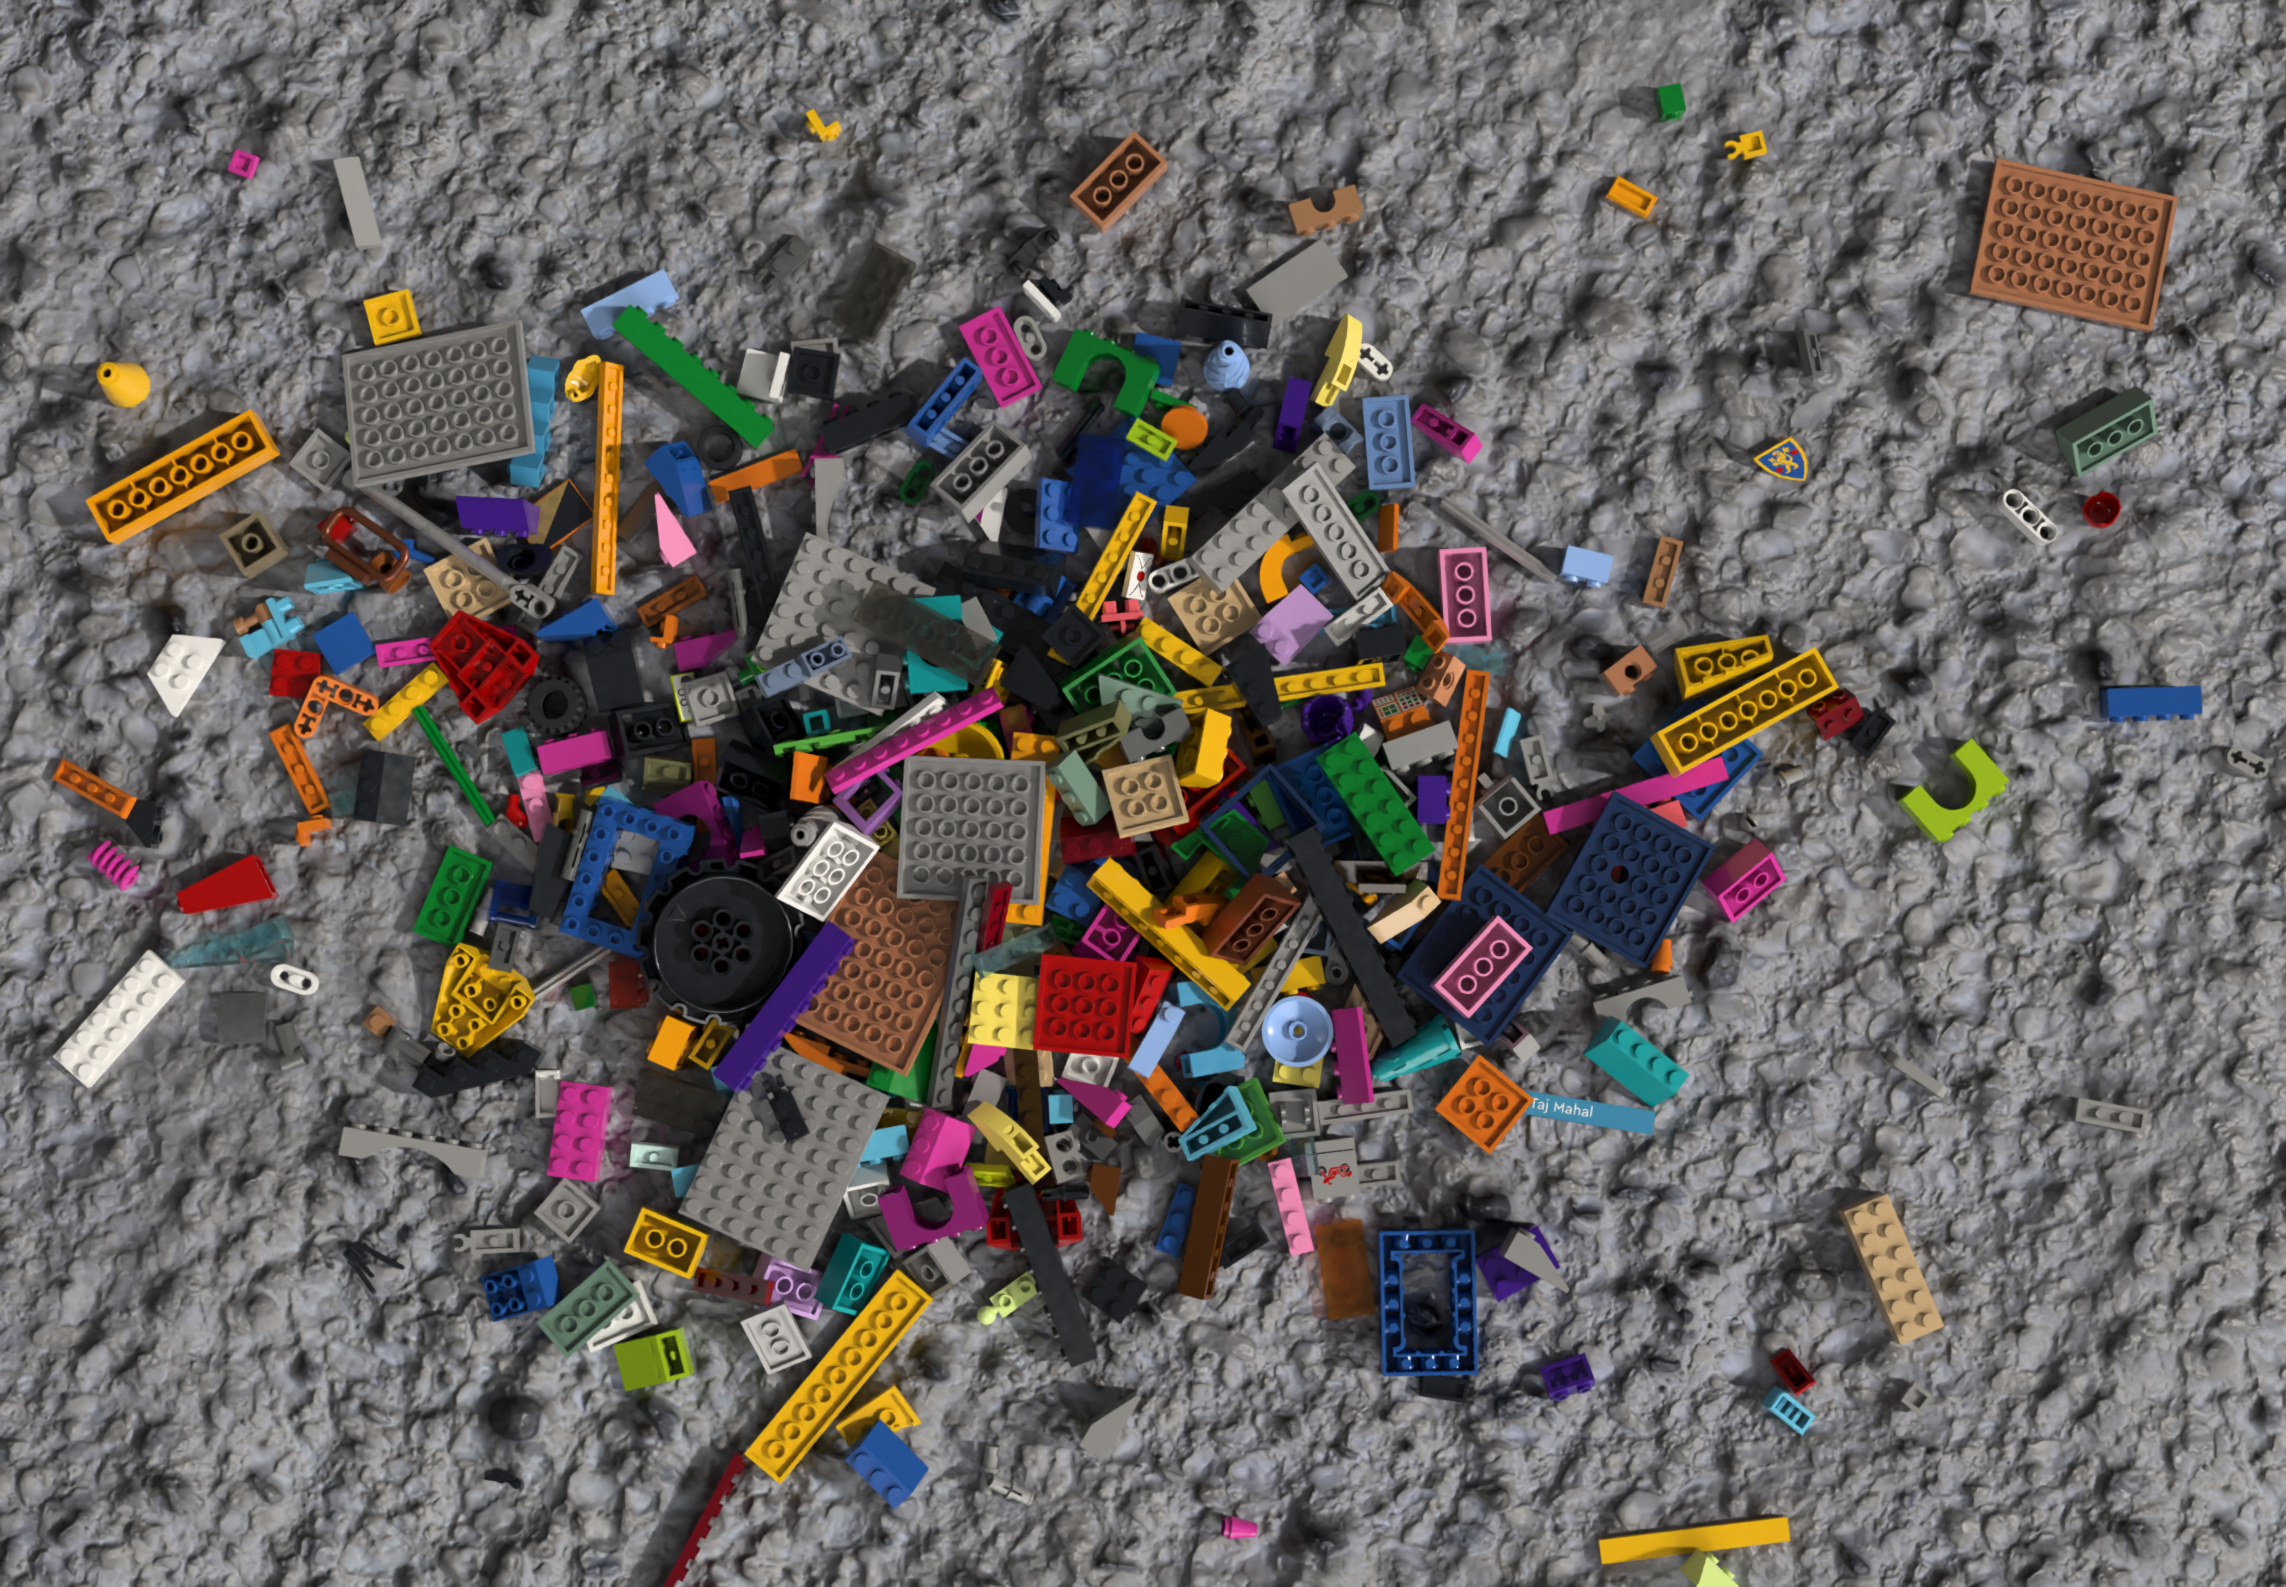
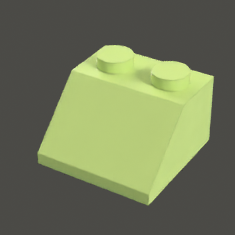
M1698 1548L1679 1568L1696 1587H1739L1732 1580L1735 1575L1725 1566L1720 1569L1716 1565L1719 1560L1709 1551L1704 1554Z

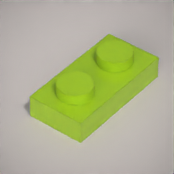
M1139 418L1136 419L1126 436V440L1164 462H1167L1178 443L1174 438Z

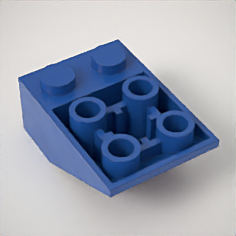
M685 441L661 445L644 462L649 474L657 479L663 487L664 493L673 499L677 504L678 510L687 518L712 510L699 458Z
M588 598L580 603L581 607L574 611L570 609L560 614V619L553 623L548 621L539 627L540 630L535 632V634L545 642L579 641L584 638L611 633L618 629V626L602 601L598 598Z
M552 1255L481 1276L493 1322L558 1304L564 1299Z

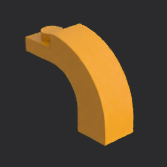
M1306 532L1293 537V542H1291L1288 534L1282 536L1265 553L1259 571V587L1266 606L1280 601L1289 595L1281 576V568L1288 557L1315 545Z

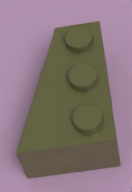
M1119 699L1061 721L1055 740L1064 752L1076 750L1085 766H1087L1090 762L1097 760L1102 752L1106 749L1109 750L1127 734L1132 716Z

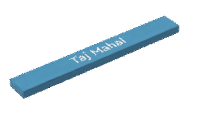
M1523 1090L1534 1099L1523 1114L1653 1134L1656 1111Z

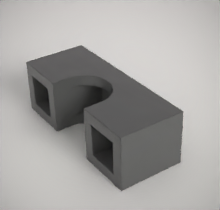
M1175 703L1155 713L1159 721V727L1156 733L1151 736H1144L1141 728L1136 724L1130 725L1127 734L1117 742L1124 759L1129 763L1141 762L1146 758L1145 755L1161 752L1167 748L1166 745L1174 741L1178 743L1188 738L1187 735L1193 733V730L1182 706Z

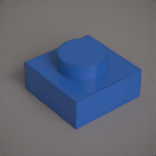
M1316 563L1298 577L1301 584L1313 596L1331 581Z

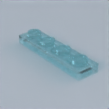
M1051 923L978 953L972 956L971 959L981 979L1060 945Z

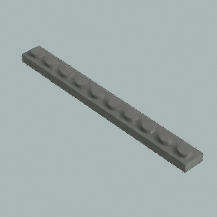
M963 876L926 1105L932 1108L950 1105L988 879L984 876Z

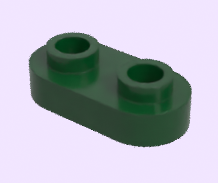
M919 461L914 464L901 485L899 495L905 504H918L933 482L935 470L929 462ZM922 470L928 472L925 478L919 476ZM910 490L916 492V495L912 498L907 496Z
M1364 491L1345 504L1357 522L1360 523L1378 510L1380 499L1376 493ZM1365 500H1369L1372 506L1367 508L1363 503Z

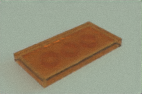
M1357 1219L1315 1225L1328 1321L1375 1314L1362 1220Z

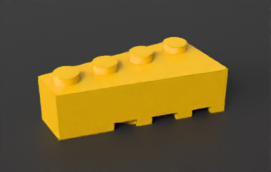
M1768 635L1676 648L1673 667L1683 703L1770 669L1773 651Z

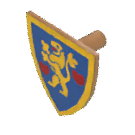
M1791 435L1779 437L1778 443L1753 457V460L1759 466L1777 477L1805 481L1808 471L1807 457L1803 448Z

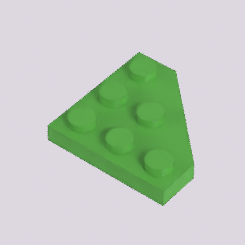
M1255 1077L1237 1087L1257 1129L1215 1151V1153L1240 1159L1239 1166L1286 1142L1264 1091Z

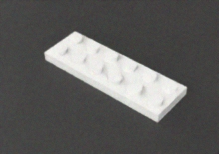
M147 950L53 1057L87 1088L92 1087L186 980L152 950Z

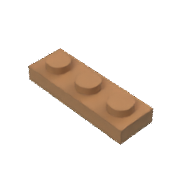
M1662 535L1659 537L1641 603L1665 609L1683 541Z

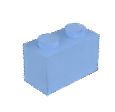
M1568 545L1564 550L1559 576H1563L1564 580L1577 583L1580 580L1587 582L1586 585L1589 587L1600 588V586H1605L1608 583L1614 556Z

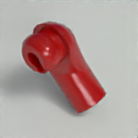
M509 794L505 815L513 825L524 828L528 825L529 821L528 817L518 808L520 796Z

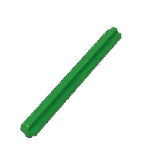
M419 705L412 710V714L482 823L485 826L491 825L496 818L424 706Z

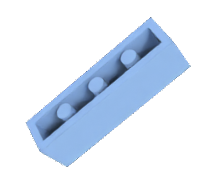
M662 269L582 309L581 312L593 336L597 340L600 338L603 340L614 334L613 332L616 330L613 329L612 324L630 304L634 308L637 305L648 314L646 318H649L655 314L656 310L662 307L669 308L680 298L668 274Z

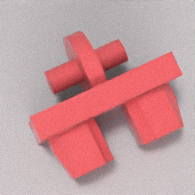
M1137 599L1124 600L1125 613H1117L1116 601L1103 602L1102 615L1099 616L1100 623L1119 621V624L1111 625V632L1120 631L1121 638H1124L1127 630H1134V623L1125 624V620L1144 618Z

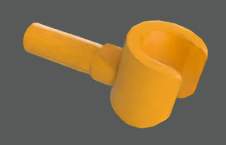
M1353 882L1346 884L1362 898L1366 905H1372L1378 900L1376 894L1366 895L1358 892L1357 885Z

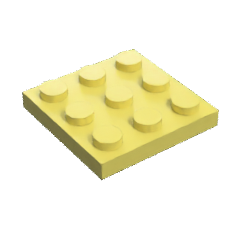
M975 971L967 1043L1033 1050L1039 978Z

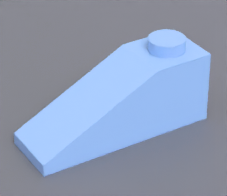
M1164 1001L1158 1008L1127 1068L1148 1079L1176 1032L1185 1011Z

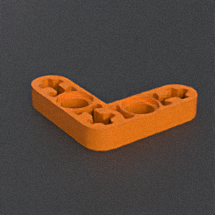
M320 674L311 685L294 724V731L301 738L311 737L317 730L329 700L362 715L370 716L378 710L380 705L379 699L373 693L331 675ZM323 680L328 681L327 686L334 689L337 684L339 687L333 696L331 695L332 689L326 688L323 691L320 689L321 685L318 682L322 683ZM342 689H349L353 694L352 699L349 701L341 699L340 691ZM360 694L361 697L359 698V700L366 702L368 699L372 700L371 704L375 707H370L369 710H367L364 708V703L358 701L357 706L353 703L356 700L357 695ZM317 700L320 702L321 710L318 712L311 711L308 707L309 701ZM308 716L313 717L309 723V727L312 730L302 731L303 727L299 724H304Z

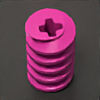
M107 840L95 847L89 853L86 860H91L92 866L98 867L100 873H105L107 879H112V884L119 885L120 891H125L139 878V874L136 873L139 865L130 868L132 859L129 858L126 861H122L125 853L122 852L116 855L118 847L114 846L109 849L111 841Z

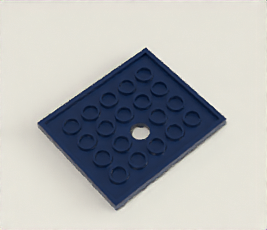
M1613 790L1547 906L1545 915L1647 969L1716 846ZM1617 865H1623L1628 872L1626 880L1619 883L1613 882L1610 876L1611 870Z
M1478 863L1462 885L1460 902L1452 900L1449 902L1396 973L1395 977L1490 1048L1574 934L1556 920L1546 916L1545 912L1484 865ZM1492 916H1499L1533 949L1471 1017L1464 1018L1430 984Z

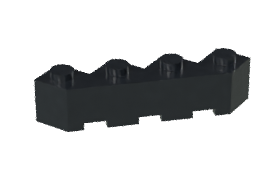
M523 1040L511 1058L497 1049H489L479 1066L464 1057H456L447 1074L431 1065H425L413 1082L412 1087L430 1098H437L535 1073L547 1052L530 1041Z

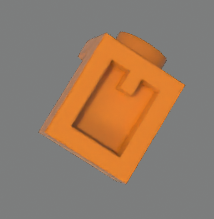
M666 615V619L662 620L660 633L663 634V638L649 636V642L655 644L654 647L659 649H669V646H674L673 643H676L679 618L673 615Z

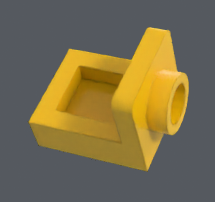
M814 109L805 113L808 119L805 124L812 135L817 133L822 143L826 140H834L839 136V132L842 131L838 121L825 127Z

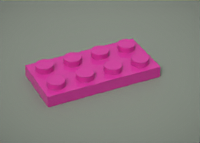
M1000 306L958 326L979 368L983 370V376L1001 410L1042 389V385Z

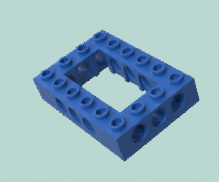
M601 796L559 932L637 959L639 956H642L645 950L637 948L636 932L638 922L640 920H647L649 914L644 912L643 907L654 889L660 888L665 890L668 887L666 877L685 865L697 826L612 796ZM622 829L660 841L632 930L630 926H620L608 922L609 919L607 918L600 919L589 915L590 912H594L599 907V896L603 884L607 882V879H605L610 862L614 860V849L617 840L621 838Z
M1472 1228L1377 1230L1380 1373L1382 1376L1478 1375L1475 1230ZM1443 1252H1448L1451 1347L1404 1348L1406 1344V1337L1403 1331V1318H1405L1403 1294H1405V1289L1402 1285L1404 1263L1401 1253H1411L1413 1255H1418V1253H1436L1437 1255H1442Z

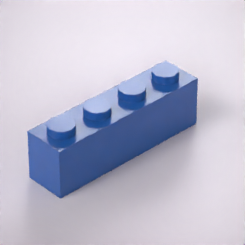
M2201 686L2118 688L2100 691L2101 719H2109L2110 723L2124 722V718H2133V722L2148 721L2147 717H2156V721H2170L2171 717L2179 716V720H2194L2195 715L2203 714Z

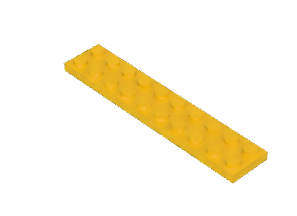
M897 1269L744 1454L781 1484L934 1298L901 1270Z

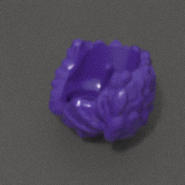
M1332 693L1317 695L1316 699H1311L1310 702L1303 704L1300 724L1301 729L1304 730V734L1310 741L1332 743L1341 738L1345 739L1351 734L1354 727L1353 712L1349 704L1343 701L1342 697Z

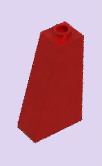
M253 854L176 893L178 898L177 905L186 915H197L273 900L279 897L259 855Z

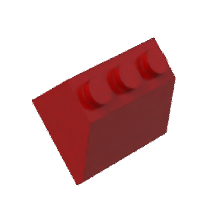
M1137 955L1134 961L1137 962L1131 1032L1144 1034L1159 1008L1176 966L1170 960Z

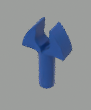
M412 539L401 540L409 549V559H415L429 566L437 563L436 558L415 550L414 544L416 541ZM392 550L397 559H399L400 552Z

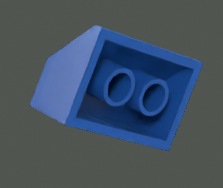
M880 1418L845 1450V1460L894 1509L913 1493L929 1469Z

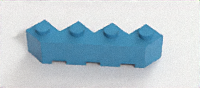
M532 355L527 364L536 453L513 457L512 460L508 461L507 474H510L511 484L538 488L545 473L546 465L543 464L545 451L548 452L551 436L549 426L550 420L554 418L556 406L554 395L555 387L559 388L560 362L559 359Z

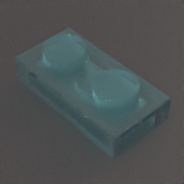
M1463 645L1460 661L1466 665L1465 670L1490 672V675L1505 677L1509 653Z

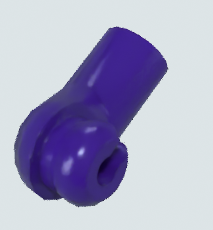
M1370 689L1359 690V694L1350 702L1352 711L1358 713L1366 709L1372 700Z

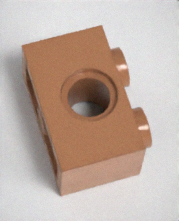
M1640 644L1600 674V676L1616 697L1622 693L1626 697L1636 689L1635 683L1639 680H1642L1644 683L1654 676L1653 670L1658 666ZM1626 667H1632L1635 670L1636 674L1633 679L1625 675Z
M1439 651L1436 654L1433 652L1415 691L1428 701L1446 707L1466 665L1454 655Z

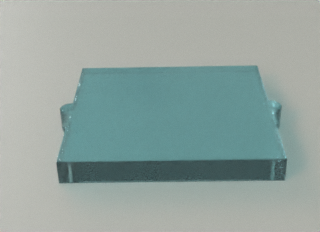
M1307 1136L1288 1139L1295 1177L1320 1175L1314 1137Z

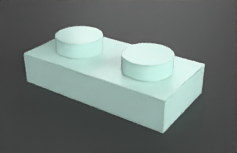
M633 1141L631 1144L629 1166L671 1171V1169L678 1168L680 1146Z

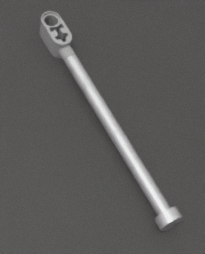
M352 467L345 473L342 483L352 491L361 490L510 593L511 601L522 610L538 619L552 617L556 614L557 602L541 589L530 583H519L378 485L356 488L353 485ZM542 602L546 606V610L544 613L540 609V605Z

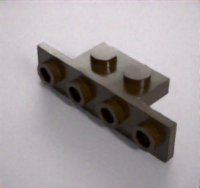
M1382 859L1333 860V868L1340 872L1343 882L1356 883L1358 892L1366 895H1373L1375 893L1398 895L1399 893H1406V883H1411L1415 878L1427 884V860H1420L1397 877L1392 875Z

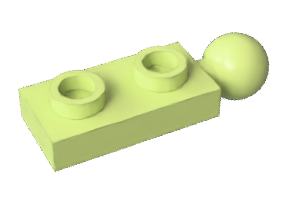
M1026 1271L989 1298L993 1305L983 1306L977 1312V1319L980 1323L984 1325L991 1324L998 1312L1004 1318L1037 1294L1035 1288L1036 1281L1029 1271Z

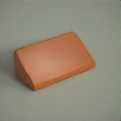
M1398 503L1384 505L1379 508V553H1395L1398 549Z

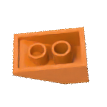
M794 751L790 791L791 800L798 804L825 805L826 801H830L831 788L828 787V781L824 775L825 772L834 767V764H830L829 758Z

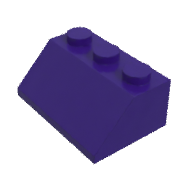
M456 496L462 528L469 530L471 535L484 536V532H491L493 536L507 537V533L515 534V537L529 538V535H537L540 507L524 499Z

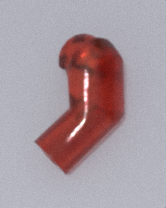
M1143 538L1140 546L1145 553L1154 555L1152 563L1158 568L1165 567L1167 559L1160 555L1157 542L1153 538Z

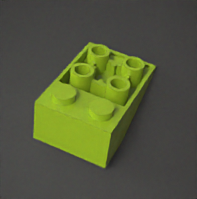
M683 1326L613 1345L625 1391L691 1376L695 1372Z

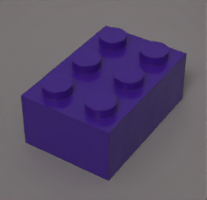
M1533 1223L1524 1228V1230L1536 1236L1534 1241L1540 1244L1556 1270L1561 1268L1538 1225ZM1505 1239L1475 1256L1476 1266L1495 1300L1498 1302L1541 1279L1498 1253Z

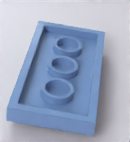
M1396 395L1362 398L1369 491L1415 488L1409 396Z

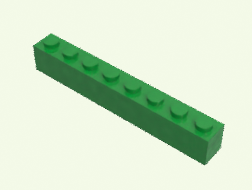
M630 304L612 324L613 329L728 427L732 428L749 445L758 450L774 432L775 427L772 426L774 421L765 413L759 415L754 410L756 406L747 398L742 400L736 395L738 393L736 388L728 382L724 385L718 380L720 375L711 367L708 369L704 368L700 364L702 360L695 353L691 352L688 354L682 349L684 344L674 336L670 339L664 333L666 329L657 321L654 323L650 322L646 318L648 314L637 305L634 308Z

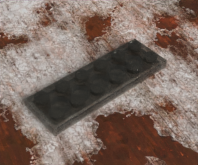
M877 579L872 584L853 620L855 623L978 688L981 687L1002 647L998 643Z

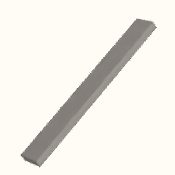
M1310 893L1224 1039V1042L1243 1053L1249 1046L1322 919Z

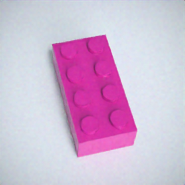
M570 1080L561 1081L547 1176L590 1182L599 1180L613 1086Z

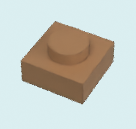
M377 1005L362 1024L381 1039L396 1023L397 1019L380 1005Z

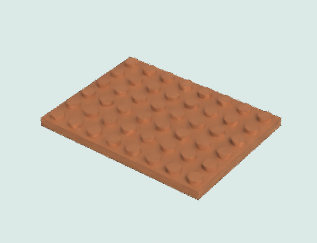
M1997 158L1994 162L1968 294L2149 333L2153 329L2178 197Z
M877 851L830 912L825 922L826 924L829 920L856 940L853 944L854 949L847 957L844 956L838 963L840 967L837 972L832 976L829 975L824 982V989L818 995L815 994L810 1000L811 1005L804 1014L800 1013L795 1021L797 1024L907 1077L943 1003L959 901L896 898L899 861Z

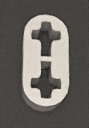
M1368 343L1361 344L1360 350L1364 352L1369 350V357L1373 361L1371 362L1366 357L1362 360L1360 352L1357 363L1375 380L1381 382L1388 380L1393 371L1390 361ZM1376 363L1379 367L1385 365L1387 367V374H1377L1378 368L1374 364Z

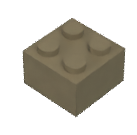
M257 511L219 535L242 574L251 579L291 554L268 516L260 511Z

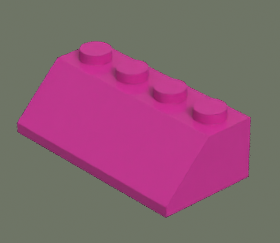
M1356 1006L1330 1010L1331 1015L1329 1016L1332 1020L1334 1036L1330 1047L1331 1053H1336L1337 1062H1333L1335 1077L1339 1076L1340 1086H1336L1337 1098L1342 1100L1344 1105L1374 1102L1362 1007Z

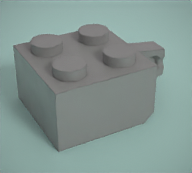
M1484 772L1476 778V781L1483 789L1479 791L1482 797L1473 804V807L1501 841L1508 838L1541 810L1512 774L1507 775L1500 782L1496 778L1491 781Z

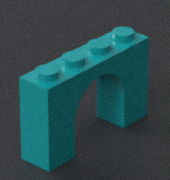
M961 596L903 599V605L899 606L900 619L905 620V629H901L902 643H906L907 652L903 653L904 667L908 666L909 676H905V689L910 690L911 695L931 694L934 691L937 693L968 691L966 666L933 667L926 664L918 652L919 637L928 626L941 622L963 621Z

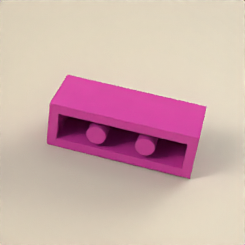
M602 728L588 730L589 734L580 736L579 733L565 736L566 740L557 742L556 739L543 741V745L537 747L543 774L549 776L616 759L610 732L603 731Z

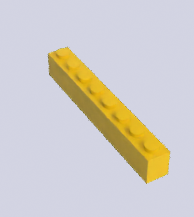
M1111 858L1087 882L1086 886L1226 1011L1232 1007L1251 985L1245 976L1236 971L1228 961L1209 956L1204 941L1189 926L1183 924L1172 929H1164L1152 919L1153 910L1165 906Z

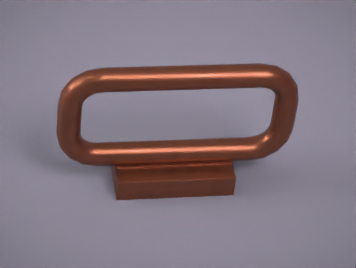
M342 506L335 509L321 529V539L329 548L324 557L367 586L371 584L373 579L381 583H389L395 580L408 563L410 552L407 545L352 507ZM347 515L399 550L400 557L390 572L386 574L381 573L331 538V530L342 516Z

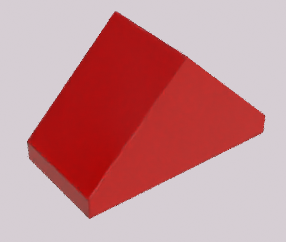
M1789 1348L1769 1361L1787 1390L1795 1396H1798L1816 1383Z

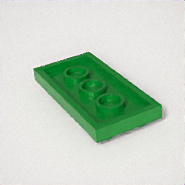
M449 845L412 932L455 949L463 938L495 863Z

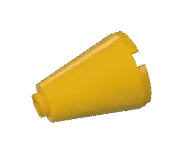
M105 362L97 369L96 376L107 399L114 405L122 408H133L147 398L150 391V379L141 366L133 362Z

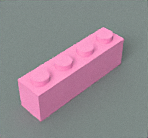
M1290 1156L1268 1161L1267 1166L1290 1255L1295 1256L1314 1251Z

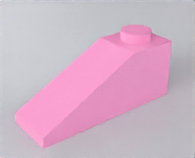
M657 490L654 492L659 545L661 551L658 553L665 564L670 562L672 567L697 552Z

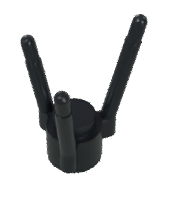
M355 1241L344 1251L343 1256L348 1260L347 1262L354 1268L372 1294H375L376 1290L363 1273L364 1271L370 1278H374V1274L364 1264L368 1258L367 1252L401 1270L405 1269L404 1265L374 1250L365 1242L360 1245Z

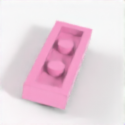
M541 769L517 778L534 843L540 842L544 822L547 821L552 824L553 813Z

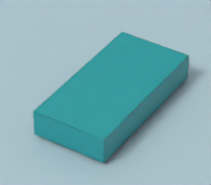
M523 726L501 734L515 777L518 778L539 770Z

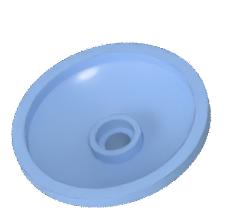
M1290 996L1281 999L1269 1009L1262 1025V1038L1267 1051L1278 1062L1291 1067H1304L1317 1062L1326 1054L1333 1039V1024L1328 1012L1319 1002L1305 996ZM1296 1026L1302 1027V1034H1295L1294 1028Z

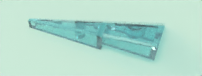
M286 915L277 916L241 933L228 936L171 963L174 969L291 960L294 954V934Z

